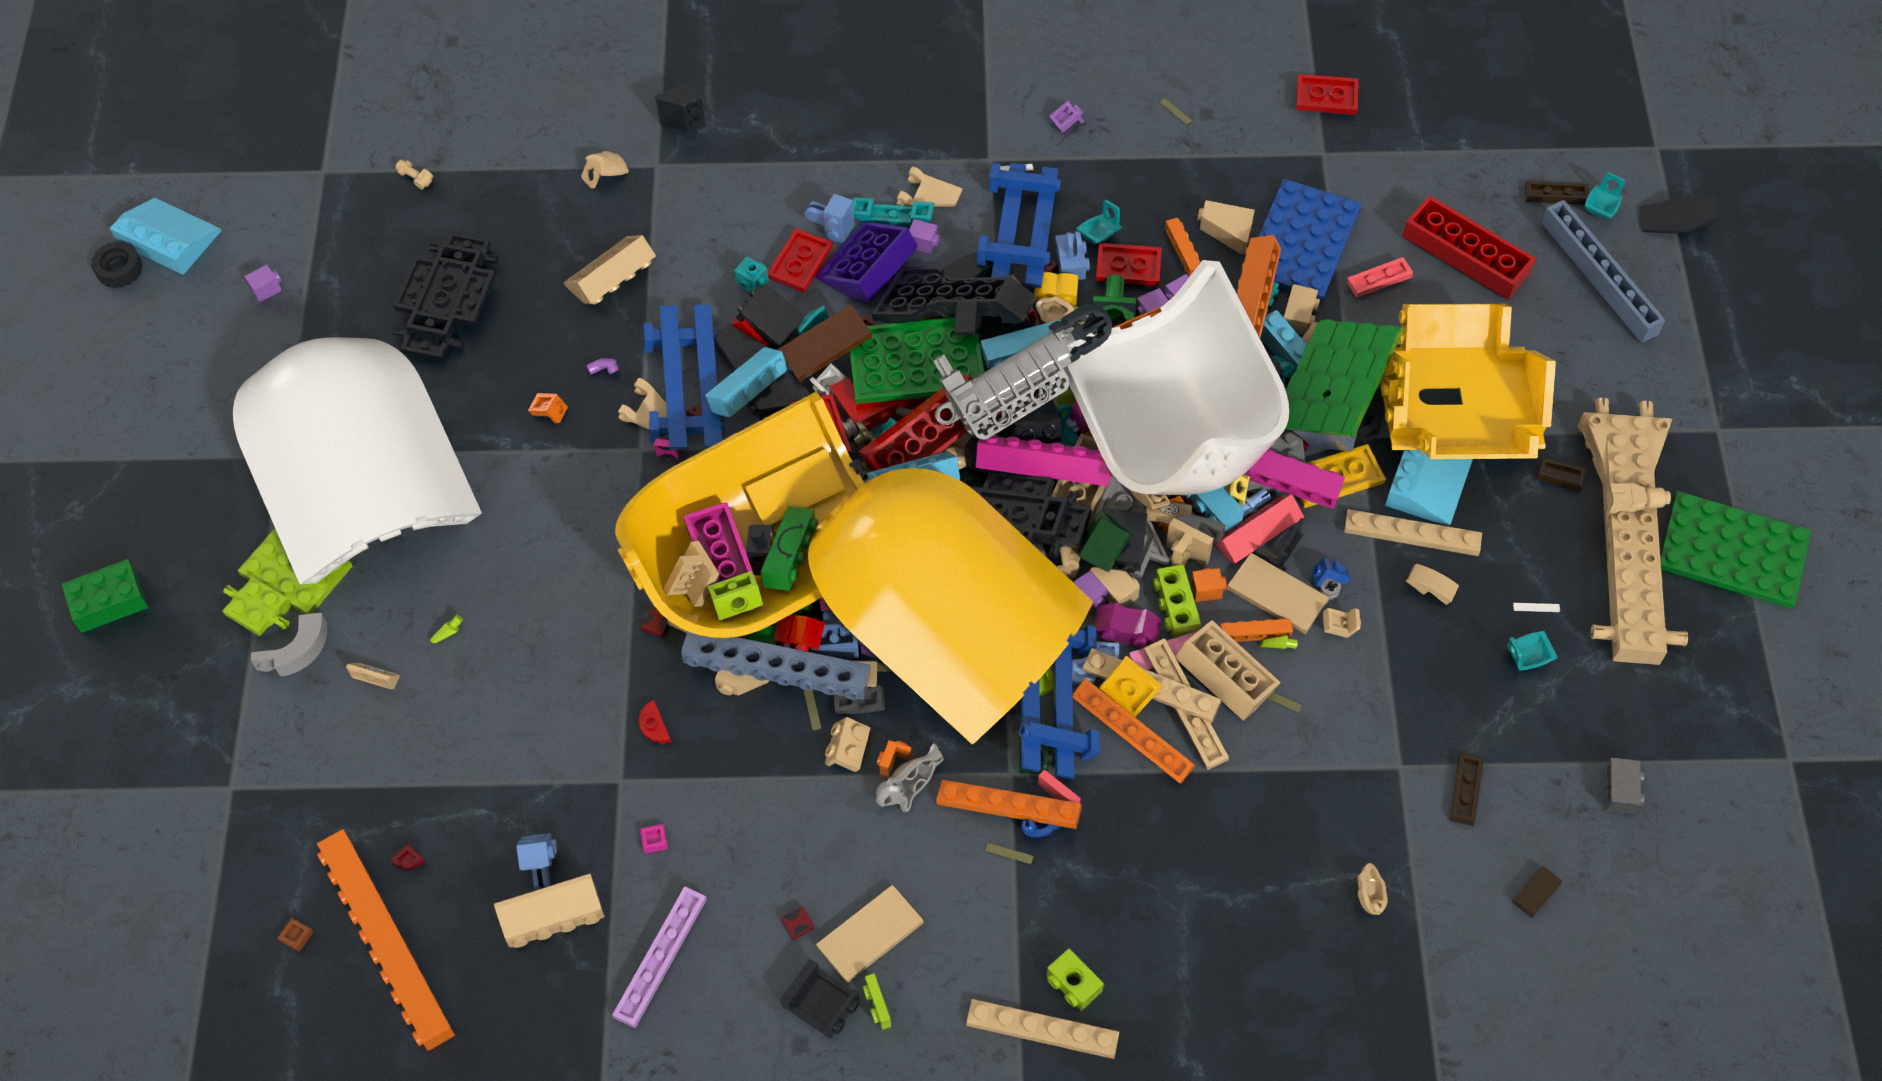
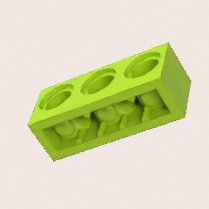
M1184 564L1157 569L1156 578H1153V586L1155 592L1159 591L1160 594L1158 601L1161 612L1164 611L1166 618H1164L1166 631H1170L1172 639L1199 631L1201 622ZM1166 581H1173L1174 584H1169ZM1172 600H1177V601H1179L1180 603L1175 604V603H1173V602H1171V601H1172ZM1177 620H1183L1186 623L1181 624L1178 623Z

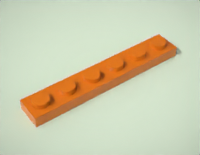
M1085 678L1073 693V699L1180 784L1196 766L1088 679Z
M942 780L936 799L937 805L1027 821L1031 819L1033 822L1073 829L1077 828L1082 809L1081 803Z

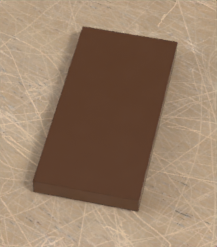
M852 304L778 350L782 351L786 363L798 381L801 382L873 336Z

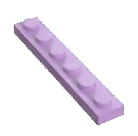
M684 886L612 1014L614 1019L636 1028L707 900L705 895Z

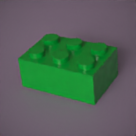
M129 559L62 583L72 621L81 633L148 608L138 573Z

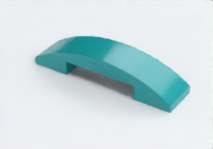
M853 197L854 218L861 221L907 227L912 225L914 219L927 223L931 222L934 202L914 201L913 206L874 204L873 199Z

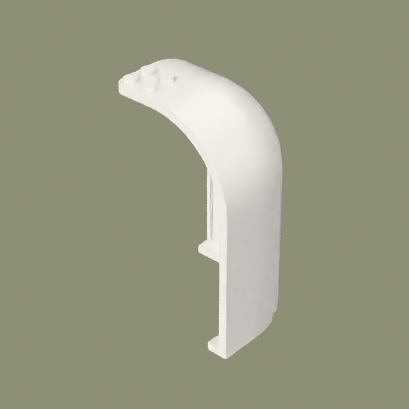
M1202 260L1180 290L1161 307L1162 311L1152 318L1148 315L1132 323V327L1121 330L1120 327L1112 328L1108 340L1085 356L1081 355L1078 360L1063 368L1069 378V386L1107 467L1121 484L1134 492L1159 495H1192L1222 488L1244 475L1283 433L1288 422L1289 403L1284 385L1221 263ZM1074 327L1059 332L1061 337H1066L1069 342L1067 346L1069 351L1073 347H1078L1086 342L1081 339L1075 341L1071 334ZM1090 333V334L1086 335V337H1087V336H1092V337H1094L1095 335H1093L1092 333Z
M330 337L305 341L277 355L247 379L239 388L233 406V422L237 440L300 585L319 582L343 563L368 549L367 544L376 539H380L383 542L400 535V530L412 527L414 531L433 526L468 524L482 514L418 372L411 362L393 346L383 341L369 338Z

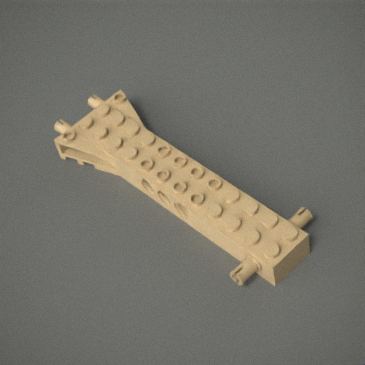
M1598 398L1595 400L1596 413L1583 412L1577 426L1579 432H1582L1586 439L1585 445L1593 455L1592 461L1603 484L1611 626L1592 624L1591 634L1593 635H1591V639L1612 640L1613 661L1660 665L1667 653V644L1686 646L1688 633L1687 631H1668L1665 628L1657 508H1647L1645 506L1644 509L1633 512L1618 511L1617 513H1609L1605 495L1610 484L1633 483L1645 487V490L1647 488H1655L1654 470L1672 419L1654 417L1653 402L1651 401L1648 402V407L1647 401L1639 403L1640 416L1609 414V400L1604 398L1603 403L1602 398Z

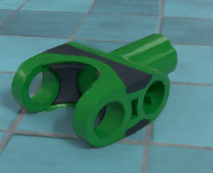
M1111 275L1106 278L1105 296L1093 295V304L1102 307L1108 313L1111 320H1117L1122 324L1135 318L1136 298L1124 297L1125 279L1120 275Z

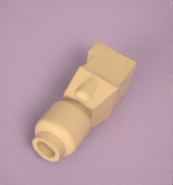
M1633 483L1610 484L1605 495L1609 513H1617L1618 511L1633 512L1644 509L1645 506L1647 508H1662L1665 504H1670L1671 501L1670 492L1665 491L1663 488H1647L1645 490V487Z

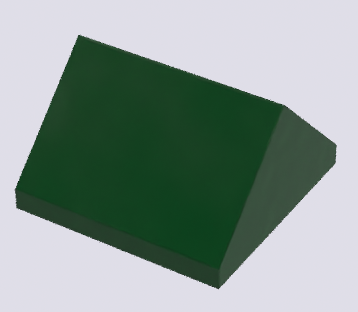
M1100 509L1084 535L1081 547L1078 549V557L1109 572L1132 534L1104 510Z

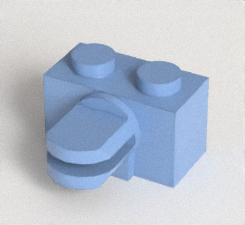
M833 194L827 206L812 201L805 211L806 218L824 226L825 237L834 242L844 244L855 226L853 200L837 194Z
M1080 232L1056 235L1055 252L1057 263L1059 264V274L1070 273L1078 275V280L1086 279V271L1090 270L1089 258H1085L1084 255L1087 252L1086 242L1082 241Z
M832 610L825 611L822 616V622H825L819 650L811 649L812 653L845 660L859 659L857 637L844 626Z
M551 833L522 837L516 845L519 869H532L535 891L541 889L540 868L542 870L544 888L551 886L549 866L552 865V860L555 858V854H557L556 839H552Z

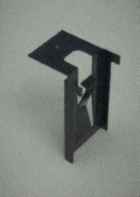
M1300 518L1277 555L1257 546V556L1285 572L1287 568L1284 567V564L1304 535L1300 533L1304 519ZM1282 555L1277 564L1269 560V556L1278 559Z

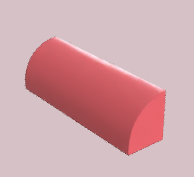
M1292 494L1281 495L1244 519L1240 524L1225 532L1220 543L1214 540L1213 542L1228 561L1237 563L1255 551L1257 546L1261 547L1298 522L1300 518H1304V515Z

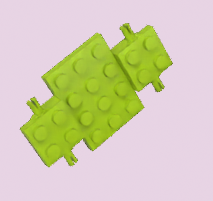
M275 528L238 569L239 574L249 580L246 585L239 591L230 585L224 588L223 593L232 597V600L224 608L223 613L258 636H261L274 623L282 629H286V626L290 624L288 620L283 618L287 611L294 607L304 614H312L353 567L352 563L346 561L317 583L300 585Z

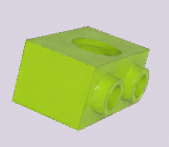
M752 571L707 586L719 621L763 605Z
M1070 949L1066 950L1047 968V981L1056 990L1059 988L1065 994L1066 1001L1072 1007L1077 1006L1081 1011L1103 992L1104 983ZM1071 977L1077 978L1080 981V983L1077 985H1070L1067 982V980Z

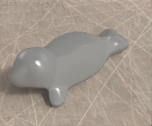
M935 743L932 744L926 756L915 758L899 766L891 778L881 783L876 789V803L881 807L899 804L902 812H908L914 796L925 787L931 779L936 766L944 760L941 752L938 751L937 745Z

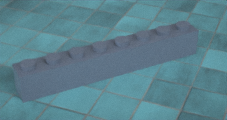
M1562 200L1547 207L1541 222L1542 225L1637 339L1643 343L1658 336L1666 320L1570 206Z

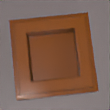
M291 918L277 939L279 942L300 952L314 931L310 927Z

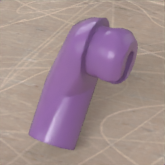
M601 358L586 365L590 375L607 368L610 374L619 370L615 359Z

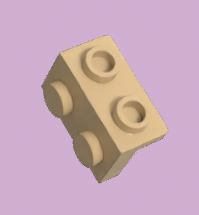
M848 717L836 722L831 729V742L825 751V765L831 766L836 763L854 772L860 770L870 727Z

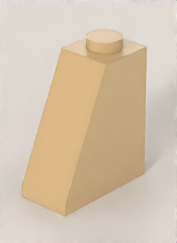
M1206 200L1204 208H1200L1197 220L1201 221L1200 230L1238 253L1245 255L1255 210Z

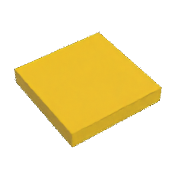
M1125 656L1099 688L1136 717L1163 685L1128 656Z

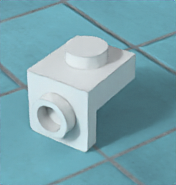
M830 364L817 379L811 377L809 380L814 384L812 388L822 396L823 394H830L829 386L847 377L837 367Z

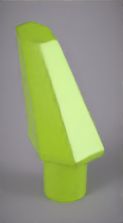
M456 614L451 621L446 622L430 641L438 643L455 634L459 630L458 626L463 621V618Z
M1286 635L1261 640L1259 643V647L1286 649V647L1296 649L1298 645L1296 639H1289Z

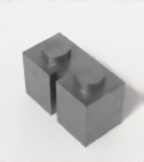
M1611 758L1605 767L1606 787H1610V789L1606 790V811L1635 814L1639 807L1643 806L1645 798L1644 792H1641L1644 771L1640 770V761Z

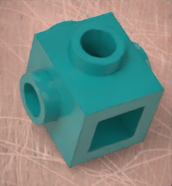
M746 257L734 270L736 283L746 291L752 292L757 285L761 288L765 283L768 284L767 267L763 263L756 262L749 257Z

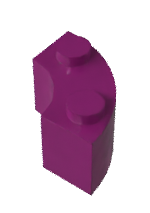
M1114 602L1098 606L1094 627H1096V633L1100 634L1101 638L1106 641L1114 640L1145 648L1147 645L1157 642L1162 620L1148 609H1130Z

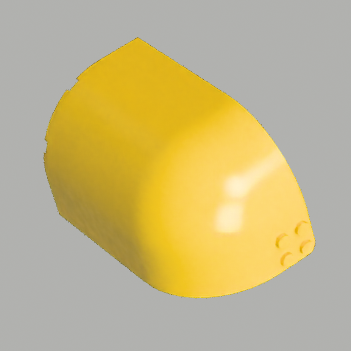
M817 392L806 396L665 471L643 487L622 510L615 527V534L621 546L618 552L638 589L644 588L653 605L673 624L701 636L716 638L737 637L764 629L822 598L810 571L808 549L805 553V562L799 568L798 580L793 583L790 591L764 587L762 575L755 576L763 605L720 621L713 607L710 594H708L703 606L694 607L687 594L667 595L663 589L679 557L685 555L691 543L685 527L684 515L727 502L746 552L749 526L762 525L745 486L826 448L845 489L807 507V509H814L815 518L818 519L819 525L845 496L850 498L854 492L865 484L861 476L857 475L853 466H849L852 460L823 399ZM782 520L771 524L776 534ZM817 530L816 533H813L812 539L818 533L819 530Z
M907 468L893 470L869 480L854 492L850 498L845 496L826 515L823 521L816 527L819 531L813 537L808 549V561L815 584L837 618L855 637L972 745L1024 696L1023 692L1030 686V681L1035 684L1069 644L1067 639L1070 634L1074 636L1081 627L1093 603L1092 599L971 487L952 476L928 469Z

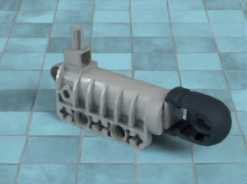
M1083 305L1062 317L1061 322L1056 321L1049 325L1050 333L971 381L964 380L959 370H953L944 354L935 358L933 362L942 376L939 382L948 398V401L936 409V420L944 425H949L960 419L970 435L979 439L990 438L1068 389L1070 381L1063 368L1078 360L1081 355L1085 356L1108 340L1112 332L1110 316L1098 305ZM1077 321H1085L1082 325L1076 323L1071 334L1075 341L1081 339L1086 342L1078 347H1073L1069 351L1067 348L1069 342L1066 337L1062 338L1059 332L1067 330L1071 324ZM1090 333H1092L1093 335H1095L1094 337H1092V336H1087V337H1086V335H1088V334H1090ZM1061 379H1064V381L1062 382L1063 387L1060 388ZM1038 389V394L1034 397V392ZM944 408H948L952 412L951 418L947 421H943L940 418V412ZM998 412H1000L1001 416L996 421V415Z

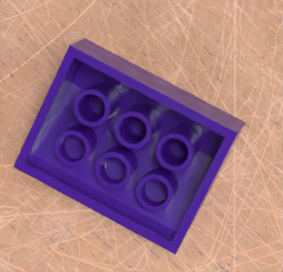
M864 221L815 277L817 280L854 300L870 303L918 246L906 227Z

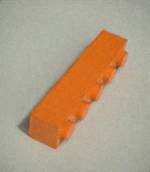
M1178 217L1167 220L1165 230L1188 277H1190L1201 263L1198 259V253L1194 251L1193 243L1189 241L1188 233L1184 231L1183 223L1179 221Z
M1284 618L1278 620L1266 619L1264 621L1252 620L1250 622L1238 621L1236 623L1224 622L1220 625V628L1236 642L1265 640L1282 635L1290 638L1293 633L1291 620Z

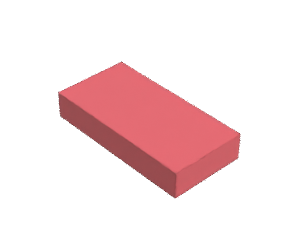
M1043 770L1038 775V786L1053 798L1080 803L1081 799L1078 795L1046 770Z

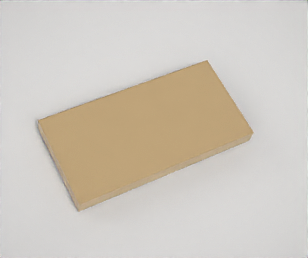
M1250 553L1227 586V590L1277 619H1290L1292 627L1305 635L1329 601L1328 596Z
M892 885L818 942L816 947L843 980L849 983L920 927L924 920Z

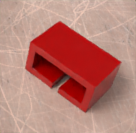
M789 615L778 621L773 641L782 643V647L806 652L809 649L819 650L825 622L806 616Z

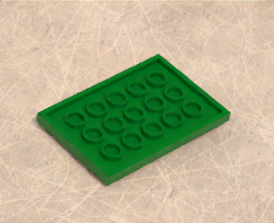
M956 317L867 326L873 337L849 351L856 404L933 396L943 388L939 382L942 376L933 360L943 354L953 370H959L961 374L969 375L972 379L984 373L978 332L976 336L969 337L955 335Z
M1677 491L1660 554L1661 570L1794 609L1799 593L1811 530Z

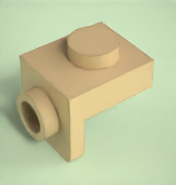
M1331 608L1323 611L1324 632L1348 638L1360 630L1361 619L1359 609L1354 608L1348 613Z

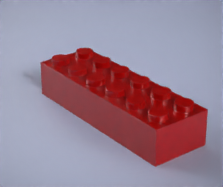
M1430 195L1406 221L1402 236L1507 300L1513 296L1529 277L1537 259Z
M961 374L964 380H973L971 376ZM943 388L858 452L871 472L938 454L967 432L960 419L949 425H944L936 420V409L948 401ZM944 408L940 412V418L943 421L949 420L952 416V412L948 408Z

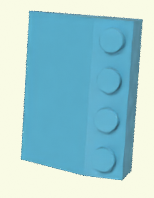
M153 198L123 213L110 227L116 241L131 244L138 254L182 275L187 272L221 232L219 227L157 198Z
M1404 450L1385 506L1450 527L1473 459H1430L1419 450Z

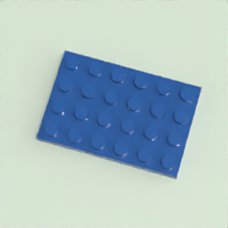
M1283 179L1258 236L1274 235L1281 248L1274 282L1279 284V288L1291 291L1293 284L1316 289L1318 290L1316 298L1323 302L1362 203Z

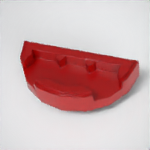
M653 700L646 704L640 713V730L646 739L659 742V744L671 742Z

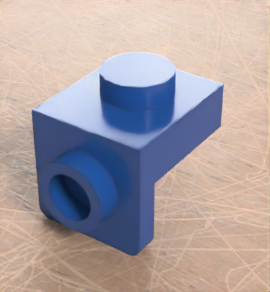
M1322 557L1320 562L1315 564L1312 569L1311 575L1315 585L1318 587L1322 585L1326 577L1344 585L1350 580L1346 565L1338 560L1332 561Z

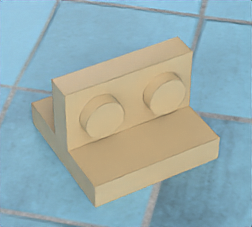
M1173 518L1169 524L1166 547L1173 551L1170 558L1171 566L1182 564L1185 566L1190 559L1206 567L1210 560L1214 538Z
M699 541L691 542L685 555L679 557L663 588L667 595L687 594L694 607L703 606L709 594L707 586L714 584L719 575Z

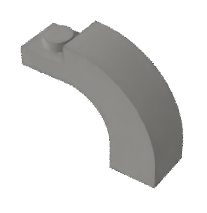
M323 614L299 615L297 635L287 646L277 650L251 652V662L256 670L269 672L272 669H276L281 677L296 673L311 664L322 651L327 638V621Z

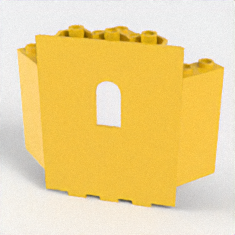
M1507 304L1402 305V310L1399 312V322L1402 323L1401 327L1404 331L1398 342L1400 347L1395 348L1380 380L1381 395L1385 405V420L1388 422L1392 450H1419L1430 459L1537 458L1538 449H1545L1543 433L1546 427H1551L1556 361L1535 350H1525V347H1509L1511 306ZM1459 388L1462 405H1428L1420 400L1419 392L1423 389Z

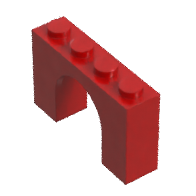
M849 377L829 386L830 394H833L838 410L845 420L848 418L852 419L858 434L860 431L856 424L859 421L863 422L868 431H870L874 426L886 423L889 418L896 416L898 406L910 409L928 399V397L856 404L854 385Z

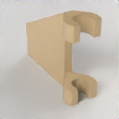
M912 167L909 172L908 182L921 184L914 198L906 192L900 191L896 205L913 206L914 201L934 202V207L956 206L963 188L927 176L920 169Z
M638 378L634 384L636 387L635 393L647 396L636 413L630 407L622 404L618 411L620 413L619 419L624 422H633L649 429V411H658L659 417H667L666 402L647 381Z

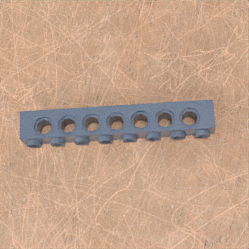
M687 632L681 650L683 663L689 666L707 667L713 671H728L736 676H753L760 681L769 680L784 686L793 685L804 690L813 689L822 691L827 695L837 694L851 700H864L870 679L869 664L738 637L716 638ZM706 650L712 651L710 653H704V651ZM734 655V657L728 658L726 656ZM774 664L780 665L778 667H772V665ZM795 669H802V671H800V672H796V671H794V670H795ZM817 674H825V676L820 677ZM842 678L848 679L847 681H840Z

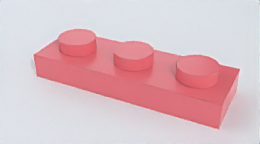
M1402 257L1348 277L1346 283L1355 297L1359 298L1412 278L1413 271Z

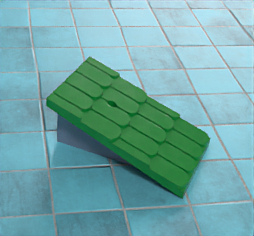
M1330 319L1320 320L1286 388L1289 418L1285 429L1293 430L1312 447L1352 452L1358 428L1404 329L1393 325L1384 326L1371 323H1354L1351 321L1341 322Z

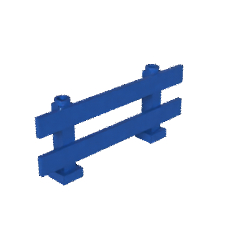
M993 163L989 192L997 193L998 187L1006 188L997 243L988 242L989 236L980 235L977 265L985 266L986 260L994 261L991 277H1009L1011 263L1027 265L1025 286L1041 288L1045 264L1049 265L1050 252H1047L1055 191H1060L1061 179H1057L1059 169L1042 167L1041 174L1025 173L1026 165L1010 163L1008 171L1000 170L1001 164ZM1022 190L1039 192L1030 247L1014 245Z
M677 305L660 306L661 329H653L652 323H644V353H653V347H662L667 417H659L658 411H649L650 442H655V439H659L661 435H668L669 450L687 449L686 435L704 434L705 449H708L722 441L721 431H725L724 418H720L719 414L712 413L705 396L718 385L714 349L717 330H713L711 305H694L695 328H678ZM680 346H697L702 416L685 417Z
M1087 625L1083 630L1079 629L1074 636L1070 634L1067 639L1069 644L1053 663L1054 727L1040 724L1039 680L1035 684L1030 681V686L1023 692L1024 696L1021 698V726L1019 730L1021 737V765L1023 769L1036 772L1041 770L1040 744L1055 747V776L1069 779L1075 777L1074 752L1080 753V760L1089 761L1100 753L1098 730L1090 729L1085 734L1073 732L1071 647L1077 648V655L1086 657L1092 648L1095 649L1097 647L1096 627Z

